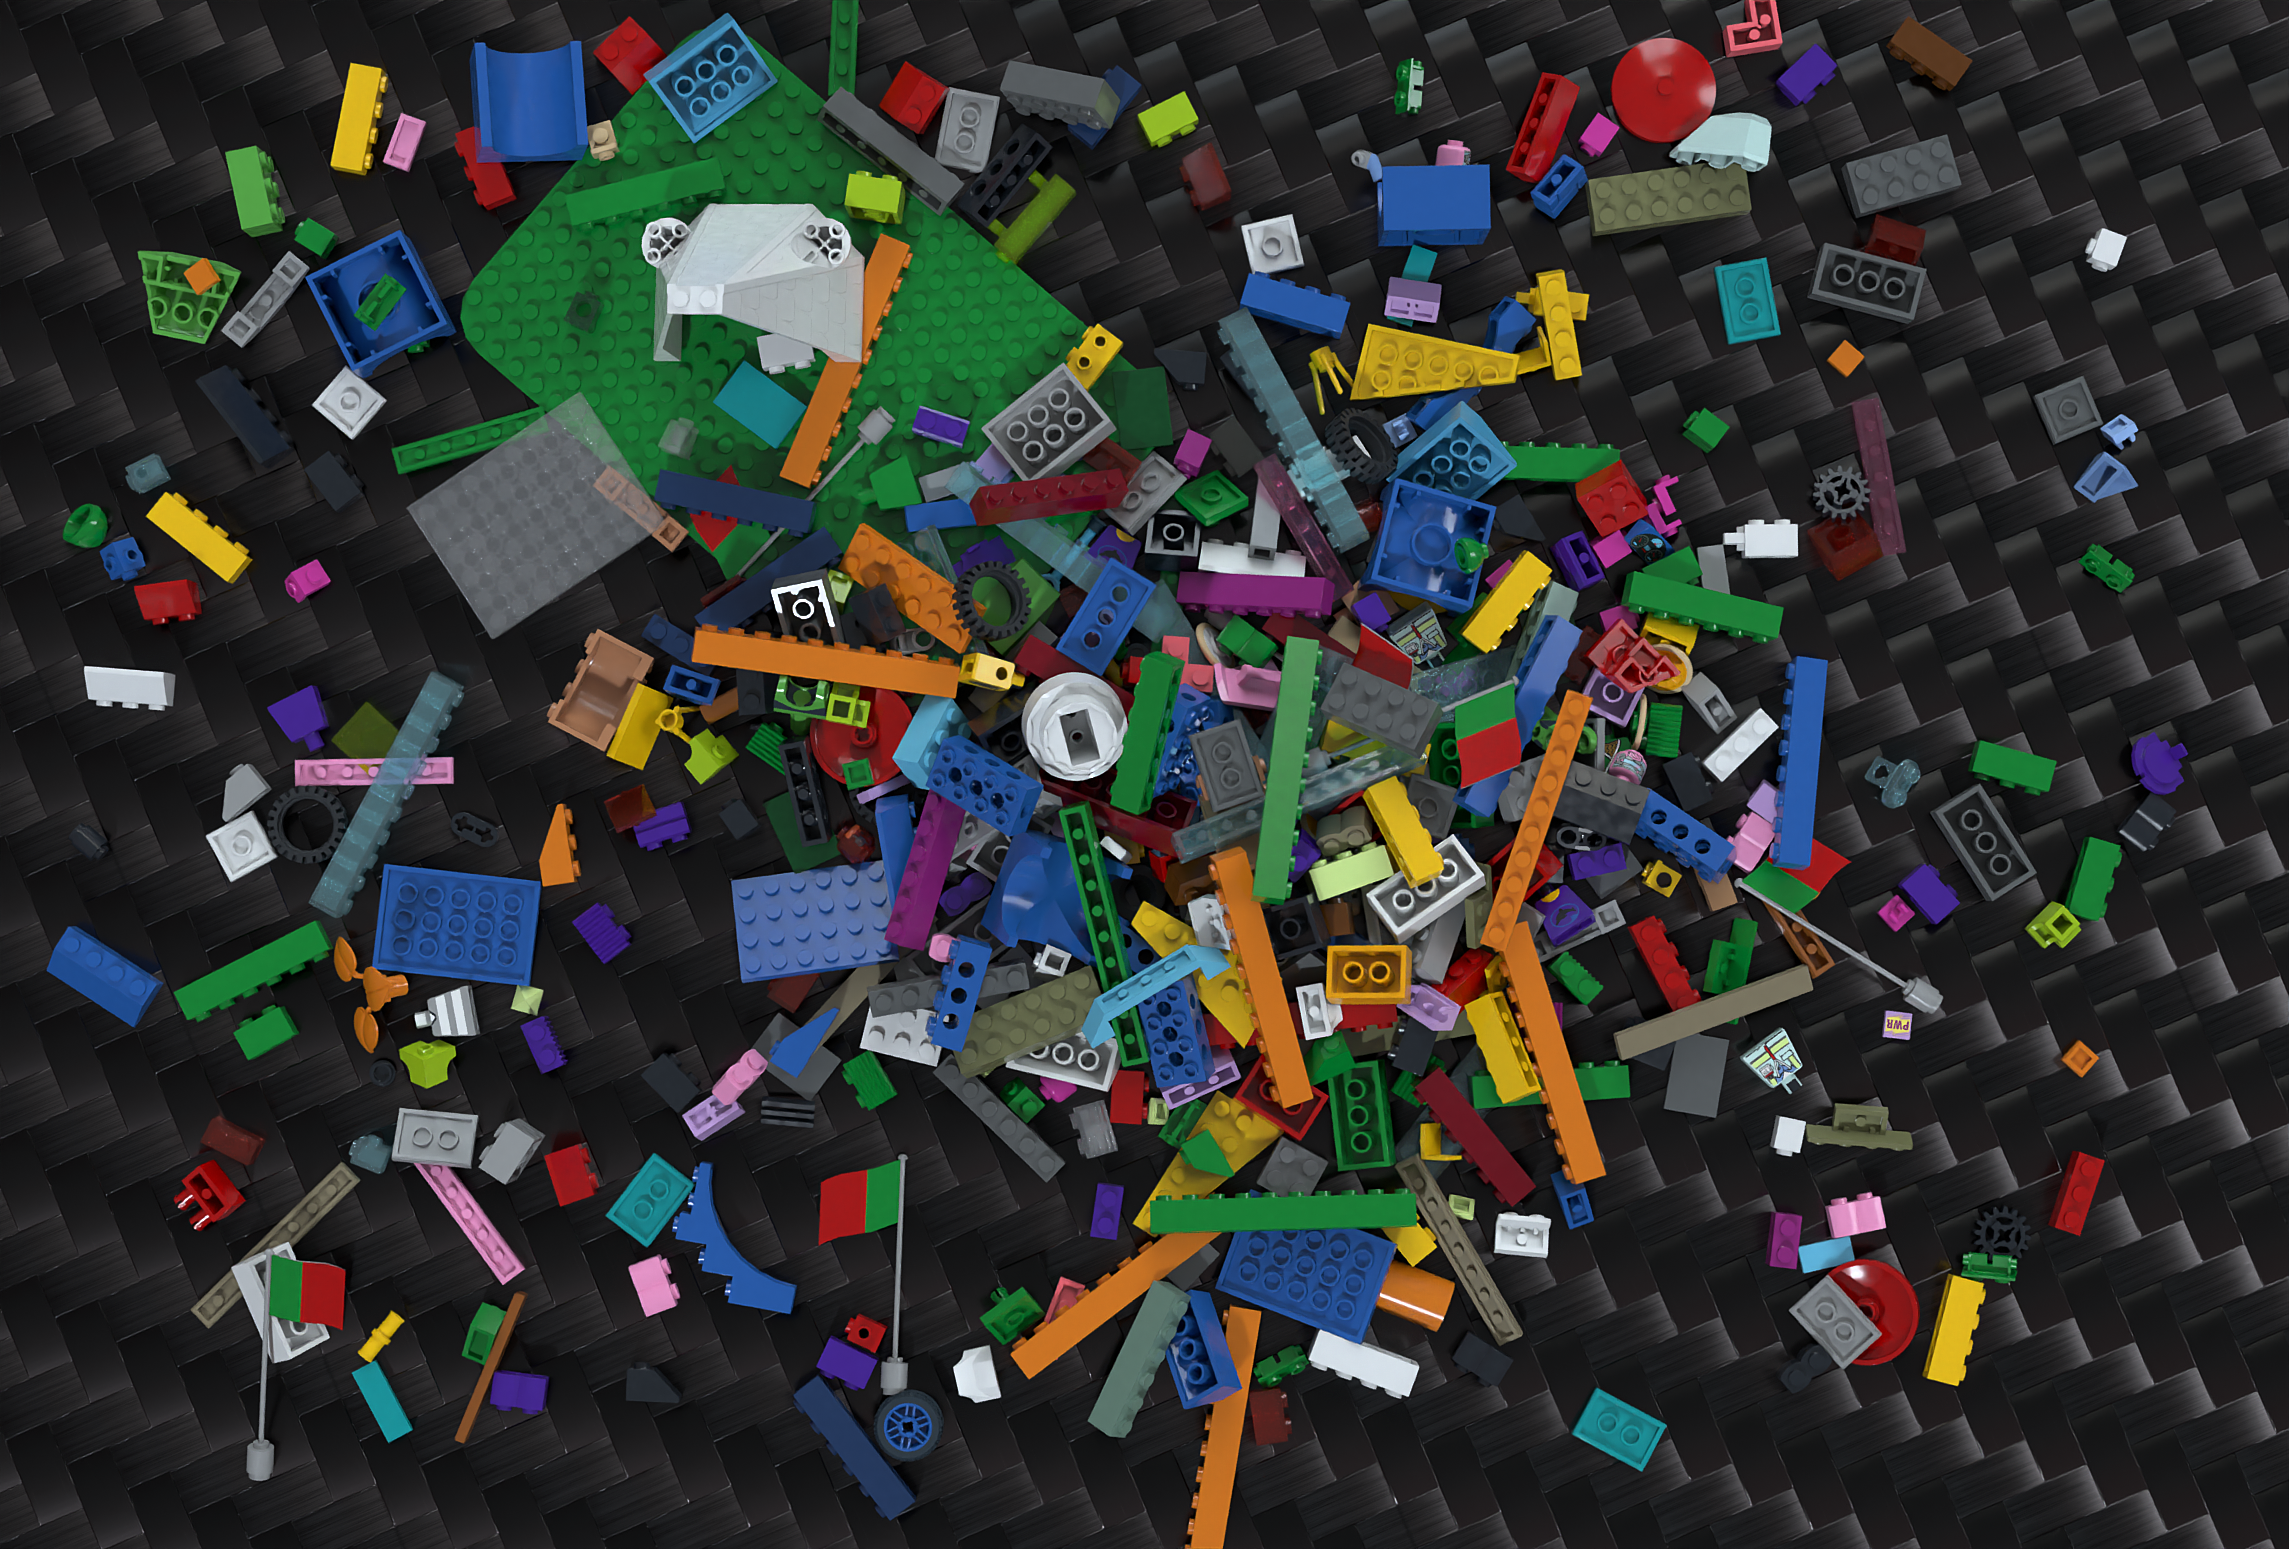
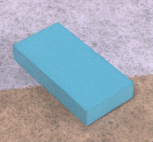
M1850 1236L1799 1246L1798 1249L1803 1273L1830 1268L1855 1260Z

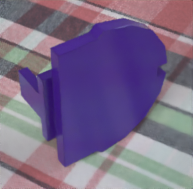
M997 536L989 542L985 539L967 549V552L960 555L962 560L951 568L959 578L966 570L977 564L987 561H1000L1002 565L1016 561L1012 549L1007 548L1001 537Z
M2155 732L2137 740L2131 754L2132 765L2136 776L2140 774L2142 777L2139 781L2145 788L2155 794L2166 795L2176 791V787L2184 782L2183 777L2179 773L2182 765L2178 759L2188 755V752L2182 743L2171 748L2167 740L2161 742Z

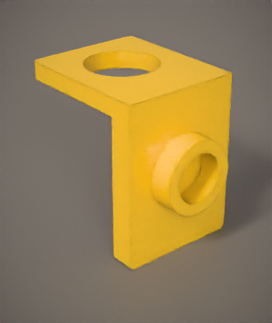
M1541 326L1537 327L1540 347L1515 354L1521 356L1518 375L1551 365L1548 342Z
M1654 859L1653 863L1649 861L1641 874L1644 876L1642 883L1664 896L1670 897L1682 875L1662 864L1663 862L1659 859ZM1662 872L1668 873L1672 879L1671 884L1666 888L1660 887L1656 882L1657 876Z
M1496 955L1485 968L1488 990H1485L1478 997L1500 992L1507 985V977L1503 978L1499 969V962H1502L1500 956Z
M1436 1123L1421 1124V1159L1443 1161L1462 1159V1155L1441 1154V1123L1438 1125Z

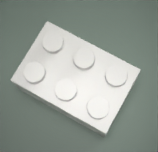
M928 1007L875 1018L872 1017L871 1009L869 1008L860 1048L937 1067L943 1047L931 1044L925 1031L929 1016L934 1017V1008ZM947 1014L943 1021L949 1022L951 1014Z

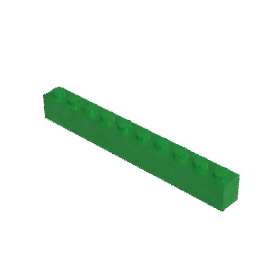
M1287 636L1285 642L1251 901L1283 905L1285 898H1290L1292 882L1287 881L1289 872L1294 871L1296 856H1291L1292 845L1297 846L1299 830L1294 828L1295 820L1301 819L1302 804L1298 803L1299 794H1304L1306 778H1302L1301 775L1302 768H1307L1309 752H1305L1306 742H1311L1313 726H1308L1309 716L1314 717L1316 701L1311 699L1312 691H1317L1319 684V675H1315L1316 665H1321L1323 650L1318 649L1319 640Z
M1086 800L1064 805L1059 810V815L1103 990L1106 993L1133 977L1090 802ZM1135 1005L1111 1020L1123 1067L1149 1062L1150 1060L1138 1005Z
M1375 1189L1368 1190V1195H1357V1190L1341 1191V1195L1331 1196V1191H1315V1196H1304V1192H1288V1197H1278L1276 1192L1262 1193V1198H1251V1193H1237L1235 1198L1225 1199V1194H1209V1199H1198V1195H1182V1200H1172L1171 1195L1156 1196V1200L1150 1201V1233L1182 1234L1417 1227L1416 1193H1410V1189H1394L1395 1194H1384V1190Z

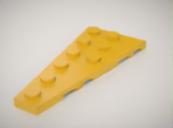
M1368 324L1350 400L1360 401L1515 383L1521 356Z
M1143 901L1131 922L1132 927L1162 959L1185 945L1198 946L1192 927ZM1220 949L1231 967L1207 980L1200 968L1192 971L1198 998L1237 1042L1245 1048L1255 1030L1249 1018V1014L1252 1013L1251 1005L1245 1002L1242 989L1246 987L1244 980L1239 979L1235 965L1239 964L1237 955H1233L1231 950Z
M1217 1090L1186 1140L1208 1128L1235 1173L1280 1137L1283 1132ZM1178 1151L1133 1224L1156 1237L1159 1234L1150 1233V1201L1156 1200V1196L1171 1195L1172 1200H1182V1195H1198V1199H1203L1229 1177L1195 1169L1191 1163L1186 1165Z

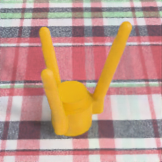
M1329 346L1312 352L1310 354L1312 362L1308 363L1312 371L1317 403L1321 415H1324L1325 410L1318 369L1320 373L1328 372L1338 394H1342L1343 390L1332 369L1335 366L1352 388L1354 385V381L1339 362L1335 352L1331 353Z
M675 706L673 710L666 709L660 713L655 723L664 731L674 733L688 743L692 739L681 730L684 723L681 714L699 711L700 706Z

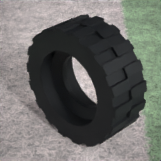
M1143 864L1129 865L1133 869L1130 880L1119 877L1110 883L1117 914L1129 921H1133L1140 906L1131 905L1125 898V888L1131 881L1142 880L1148 884L1151 896L1147 903L1161 910L1166 900L1167 891L1164 887L1165 883L1153 876L1151 867Z

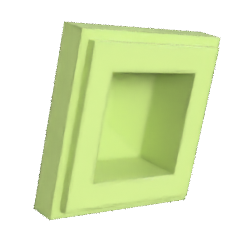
M517 985L511 1009L537 1016L544 990Z
M1150 1098L1147 1111L1148 1124L1165 1125L1169 1117V1108L1165 1099Z
M1449 1194L1448 1204L1458 1220H1473L1475 1199Z

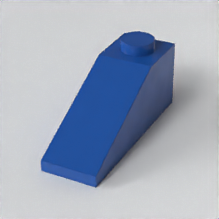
M834 1007L784 1038L782 1042L777 1040L769 1052L773 1056L770 1062L798 1078L840 1009Z

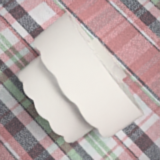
M1078 672L1054 676L1038 686L1025 705L1021 723L1024 741L1035 761L1049 774L1072 781L1096 777L1107 771L1121 756L1124 747L1122 739L1128 730L1127 719L1121 701L1115 691L1103 680L1093 675ZM1076 732L1082 734L1081 738L1078 740H1074L1072 738L1073 734Z

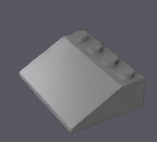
M1064 362L981 428L1022 481L1058 477L1116 430L1108 416Z

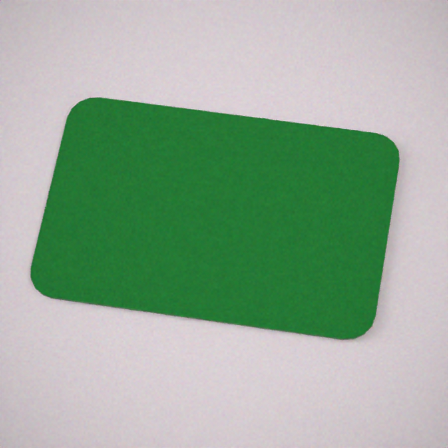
M704 29L694 31L691 35H689L682 42H680L670 54H672L678 48L683 46L685 43H687L689 40H691ZM747 35L745 36L778 81L700 140L693 143L649 82L646 81L611 121L620 152L614 153L615 157L600 161L599 158L594 159L590 151L591 147L589 146L582 160H577L474 278L463 297L461 321L465 336L475 350L536 404L543 406L550 416L608 466L610 465L659 506L661 502L654 500L660 469L716 481L731 464L742 487L805 500L817 486L812 485L811 490L781 478L780 473L806 411L776 450L715 405L713 401L745 360L808 407L829 356L822 350L814 347L816 361L810 362V367L795 369V366L785 367V372L770 374L769 371H764L762 368L757 337L774 333L722 315L682 314L681 361L653 360L656 267L649 264L643 255L642 237L647 225L661 218L678 219L688 226L708 204H813L826 218L834 219L845 226L851 237V244L865 258L864 272L880 234L910 245V253L913 254L908 269L903 267L900 274L903 282L898 293L893 291L890 301L893 302L888 317L883 315L880 325L883 326L878 341H872L870 350H873L868 365H862L860 374L863 377L858 389L853 388L849 398L853 399L848 413L843 412L839 422L843 423L837 438L833 436L829 446L833 448L827 462L822 461L819 470L822 471V475L818 485L861 439L858 436L860 430L857 427L873 409L877 410L881 406L896 421L892 424L893 428L877 445L873 442L868 445L865 442L811 500L818 503L811 534L804 533L802 538L788 535L789 529H784L739 579L745 582L823 526L843 552V555L840 556L842 560L859 525L863 523L872 527L953 585L959 581L951 567L962 560L960 555L967 552V549L976 543L979 544L985 539L989 542L997 536L1001 537L1007 548L1012 549L1016 560L1023 557L1041 575L1048 574L1086 530L1087 524L1092 519L1091 515L1093 514L1097 517L1102 511L1100 509L983 526H964L954 529L907 533L904 509L881 512L877 501L862 506L858 490L872 486L869 474L906 455L923 504L926 503L918 478L965 462H969L976 488L934 502L973 498L979 487L993 485L973 468L975 462L992 444L981 428L1063 362L1066 365L1068 361L1065 358L1074 347L1079 349L1084 340L1081 338L1088 327L949 207L939 216L905 189L906 199L902 225L850 218L844 205L849 174L856 175V171H865L872 173V177L882 178V175L887 174L820 123L817 117L826 101ZM718 157L727 187V192H723V196L713 200H707V197L696 199L697 203L689 206H682L681 203L672 205L671 210L657 213L656 210L648 211L646 216L638 219H631L630 216L620 218V223L608 226L605 223L597 224L595 229L586 232H580V229L575 230L571 224L564 195ZM1119 353L1116 354L1088 391L1090 396L1111 420L1116 430L1086 453L1081 461H1076L1063 472L1065 475L1120 468L1124 480H1126L1155 449L1153 447L1121 451L1112 372L1136 370V368ZM919 406L970 421L971 426L964 448H957L952 446V444L948 445L914 434L912 427ZM1013 470L1012 473L1015 476L1009 483L1022 481L1018 474ZM676 505V510L663 508L689 531V536L715 557L697 532L690 513H686V507ZM840 563L831 568V570L845 574L840 569H838ZM826 566L825 568H826L827 574H828L829 571H830V569H828L827 566ZM854 580L848 598L867 588ZM848 598L842 615L853 612ZM898 611L906 629L921 627ZM927 632L921 633L918 637V644L921 647L928 646L931 642L930 634ZM977 635L972 637L965 652L959 654L937 638V644L933 650L919 654L928 655L929 660L936 661L939 660V657L955 659L954 663H958L961 669L964 655L979 653L988 642H986V639L978 640ZM886 641L887 649H890L889 641ZM903 691L902 699L908 707H914L921 704L926 694Z

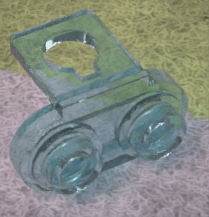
M1878 756L1866 773L1865 779L1884 788L1882 803L1889 808H1895L1905 803L1908 790L1912 784L1919 780L1921 773L1918 764L1910 759L1902 761L1897 766ZM1880 766H1886L1887 772L1890 773L1887 778L1877 779L1875 777V772Z

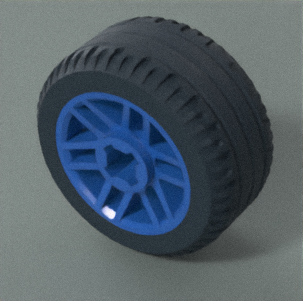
M904 1390L895 1395H890L882 1402L874 1419V1434L879 1446L886 1454L900 1461H916L928 1456L939 1444L944 1429L943 1414L938 1404L929 1395L918 1390ZM911 1421L913 1428L905 1429V1423Z

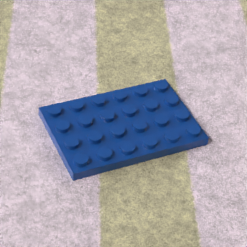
M883 860L806 870L797 874L791 872L731 881L742 983L900 962L898 945L884 940L892 911Z
M384 864L372 967L380 970L530 986L542 882Z
M1250 1189L1251 1198H1262L1261 1192ZM1359 1229L1235 1232L1215 1289L1352 1342L1363 1344L1398 1244Z

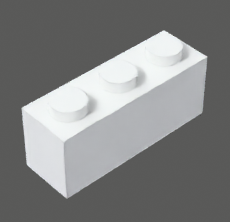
M1761 708L1756 709L1702 761L1703 768L1718 783L1723 782L1778 726Z

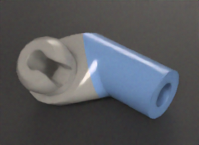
M1357 150L1352 154V163L1368 169L1373 182L1382 180V166L1376 154L1365 150Z

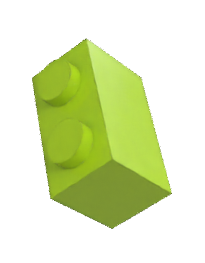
M1184 91L1138 114V121L1151 147L1155 145L1162 147L1172 141L1171 137L1179 133L1183 136L1196 129L1195 125L1198 124V117Z

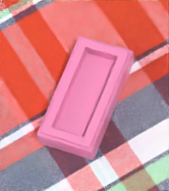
M401 113L383 162L409 172L427 123Z

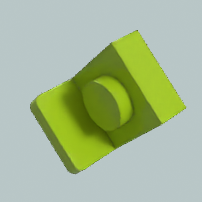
M830 569L828 577L840 616L844 611V605L854 584V579Z

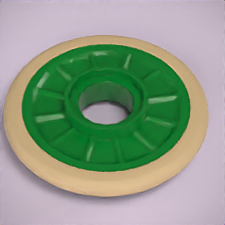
M1641 694L1630 721L1631 749L1635 751L1640 746L1647 724V698L1645 694Z

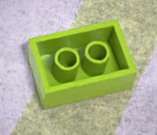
M856 171V175L849 174L844 205L850 218L902 225L906 192L903 183L898 181V177L882 175V178L872 177V173L865 171Z

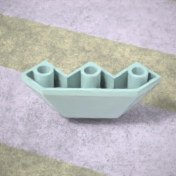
M1739 112L1711 116L1670 152L1669 156L1675 158L1679 164L1686 166L1694 165L1702 159L1708 161L1710 166L1718 169L1726 168L1735 162L1747 171H1759L1768 163L1772 127L1766 118L1752 113Z

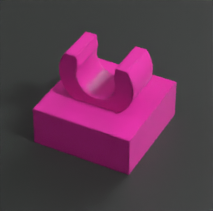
M1898 895L1890 899L1877 912L1894 932H1897L1915 915Z

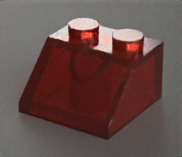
M1212 142L1182 158L1183 166L1179 167L1184 182L1189 181L1193 190L1189 191L1194 206L1199 205L1201 211L1231 198V188Z
M1856 513L1855 521L1851 520L1850 517H1846V522L1842 524L1841 518L1837 517L1835 522H1831V518L1807 530L1824 564L1837 581L1884 556L1877 534L1859 513Z

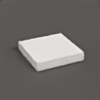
M1292 214L1241 226L1252 274H1255V271L1272 274L1304 266Z
M345 366L312 406L354 440L387 400L361 377L352 372L348 366Z
M250 811L206 835L231 882L279 857L254 811Z

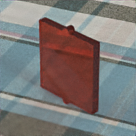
M737 574L702 597L700 600L703 603V608L706 609L746 581V578Z
M644 784L628 791H622L621 794L604 801L617 833L633 826H639L641 822L657 816Z

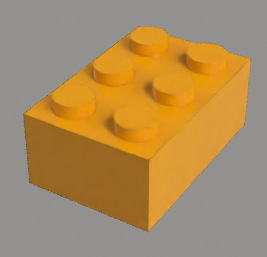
M1407 945L1328 946L1326 999L1331 1004H1411L1412 951Z

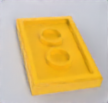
M638 683L606 756L643 770L661 729L655 723V720L658 719L662 711L670 708L674 698Z

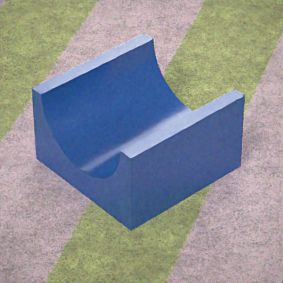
M570 41L566 46L551 51L524 54L499 52L489 49L485 43H474L469 61L477 163L582 160L588 146L581 41Z
M1489 165L1382 167V182H1377L1378 246L1483 244L1491 229Z
M401 230L305 277L352 372L363 379L373 375V370L393 355L423 341L440 336L448 337L457 332L411 239ZM386 273L407 290L378 329L374 331L353 315Z

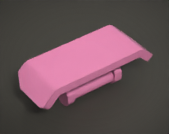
M1221 662L1214 664L1217 689L1224 704L1276 712L1281 671L1255 668L1252 665L1246 664L1242 666L1241 670L1225 668Z

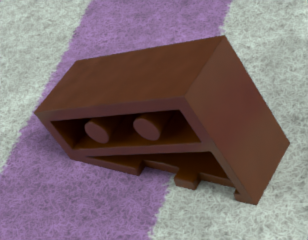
M1216 852L1201 857L1199 854L1168 866L1164 887L1175 906L1188 905L1190 901L1206 894L1215 895V890H1218L1216 880L1213 881L1210 876L1208 865H1211L1209 856L1217 854ZM1255 869L1251 870L1252 876H1254Z

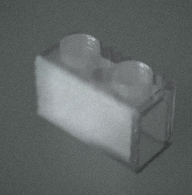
M1104 1099L1073 1107L1074 1113L1070 1114L1073 1129L1079 1128L1081 1138L1077 1139L1081 1155L1086 1153L1087 1159L1118 1150Z

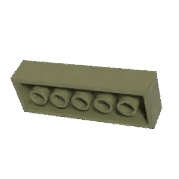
M1735 162L1723 169L1714 168L1708 163L1590 179L1585 184L1592 236L1746 215L1752 210L1746 170Z
M1089 965L973 1013L962 1052L953 1050L961 1074L967 1079L1081 1033L1094 999L1104 994L1096 971Z

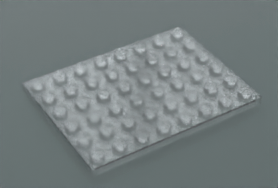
M578 392L407 507L492 639L497 638L667 524L582 392Z

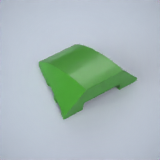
M138 251L144 274L142 276L143 282L146 284L147 303L153 333L205 344L242 272L223 262L208 259L220 281L202 295H197L184 272L202 258L174 252Z
M1023 557L1008 565L1012 566L1010 571L1016 569L1020 573L1017 577L1018 579H1025L1026 583L1022 585L1023 588L1029 587L1030 593L1026 595L1032 601V604L1027 606L1031 608V613L1026 616L1029 619L1023 625V628L1012 636L999 641L989 642L1005 657L1038 621L1044 625L1046 624L1060 596V593ZM991 577L978 579L973 587L972 598L987 608L982 619L993 626L1004 625L1011 613V601L1005 587L998 580Z

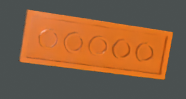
M866 523L860 524L838 569L867 589L886 583L899 612L959 654L964 653L973 636L968 634L969 628L963 629L961 627L964 621L962 619L957 621L955 617L959 610H953L952 604L957 602V600H952V594L956 592L953 589L954 585ZM973 599V605L978 615L983 618L987 608Z

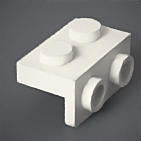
M1206 894L1190 901L1188 908L1197 945L1231 950L1229 946V940L1232 939L1230 930L1225 929L1222 915L1225 914L1223 905L1220 906L1218 904L1216 895Z
M1514 1212L1498 1214L1495 1223L1494 1253L1547 1258L1551 1219L1537 1214L1530 1215L1529 1217L1518 1216Z

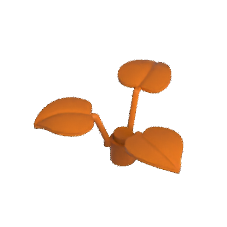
M340 936L336 941L334 950L335 968L340 978L345 982L350 981L352 977L363 979L369 1006L366 1010L363 1007L357 1008L354 1015V1028L362 1046L368 1052L374 1053L373 1049L378 1041V1026L371 1012L372 1010L379 1011L384 1003L390 1002L393 997L406 995L408 983L403 974L386 977L385 974L382 975L374 967H367L364 974L356 972L357 961L354 952L349 944Z

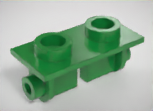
M1413 58L1399 62L1396 71L1398 87L1394 97L1395 114L1408 111L1410 115H1418V110H1421L1422 91L1414 90V86H1423L1424 67H1422V62L1413 61Z
M385 273L353 316L376 331L407 289Z
M2092 543L2087 549V553L2078 561L2087 571L2097 575L2110 588L2117 590L2119 593L2133 582L2132 579L2135 576L2132 573L2133 569L2129 568L2119 559H2116L2111 565L2109 561L2113 555L2099 544L2096 546Z
M1196 1098L1176 1107L1158 1136L1180 1150L1181 1143L1186 1141L1208 1105Z
M1969 1252V1255H1963L1964 1267L1961 1276H1966L1974 1281H1981L1984 1278L1994 1279L1998 1283H2009L2016 1279L2017 1259H2012V1256L1993 1254V1262L1990 1264L1987 1263L1988 1254Z
M1292 1344L1278 1352L1277 1354L1281 1360L1279 1363H1276L1274 1357L1270 1356L1256 1364L1257 1367L1253 1368V1371L1257 1378H1259L1258 1381L1263 1388L1266 1386L1273 1387L1282 1381L1281 1378L1290 1373L1295 1375L1305 1369V1365L1309 1364L1306 1356L1302 1355L1304 1352L1299 1344L1296 1346Z

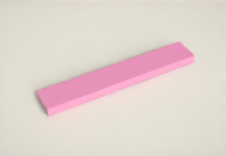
M454 757L295 760V786L454 784Z
M414 1163L502 1285L525 1269L451 1166Z

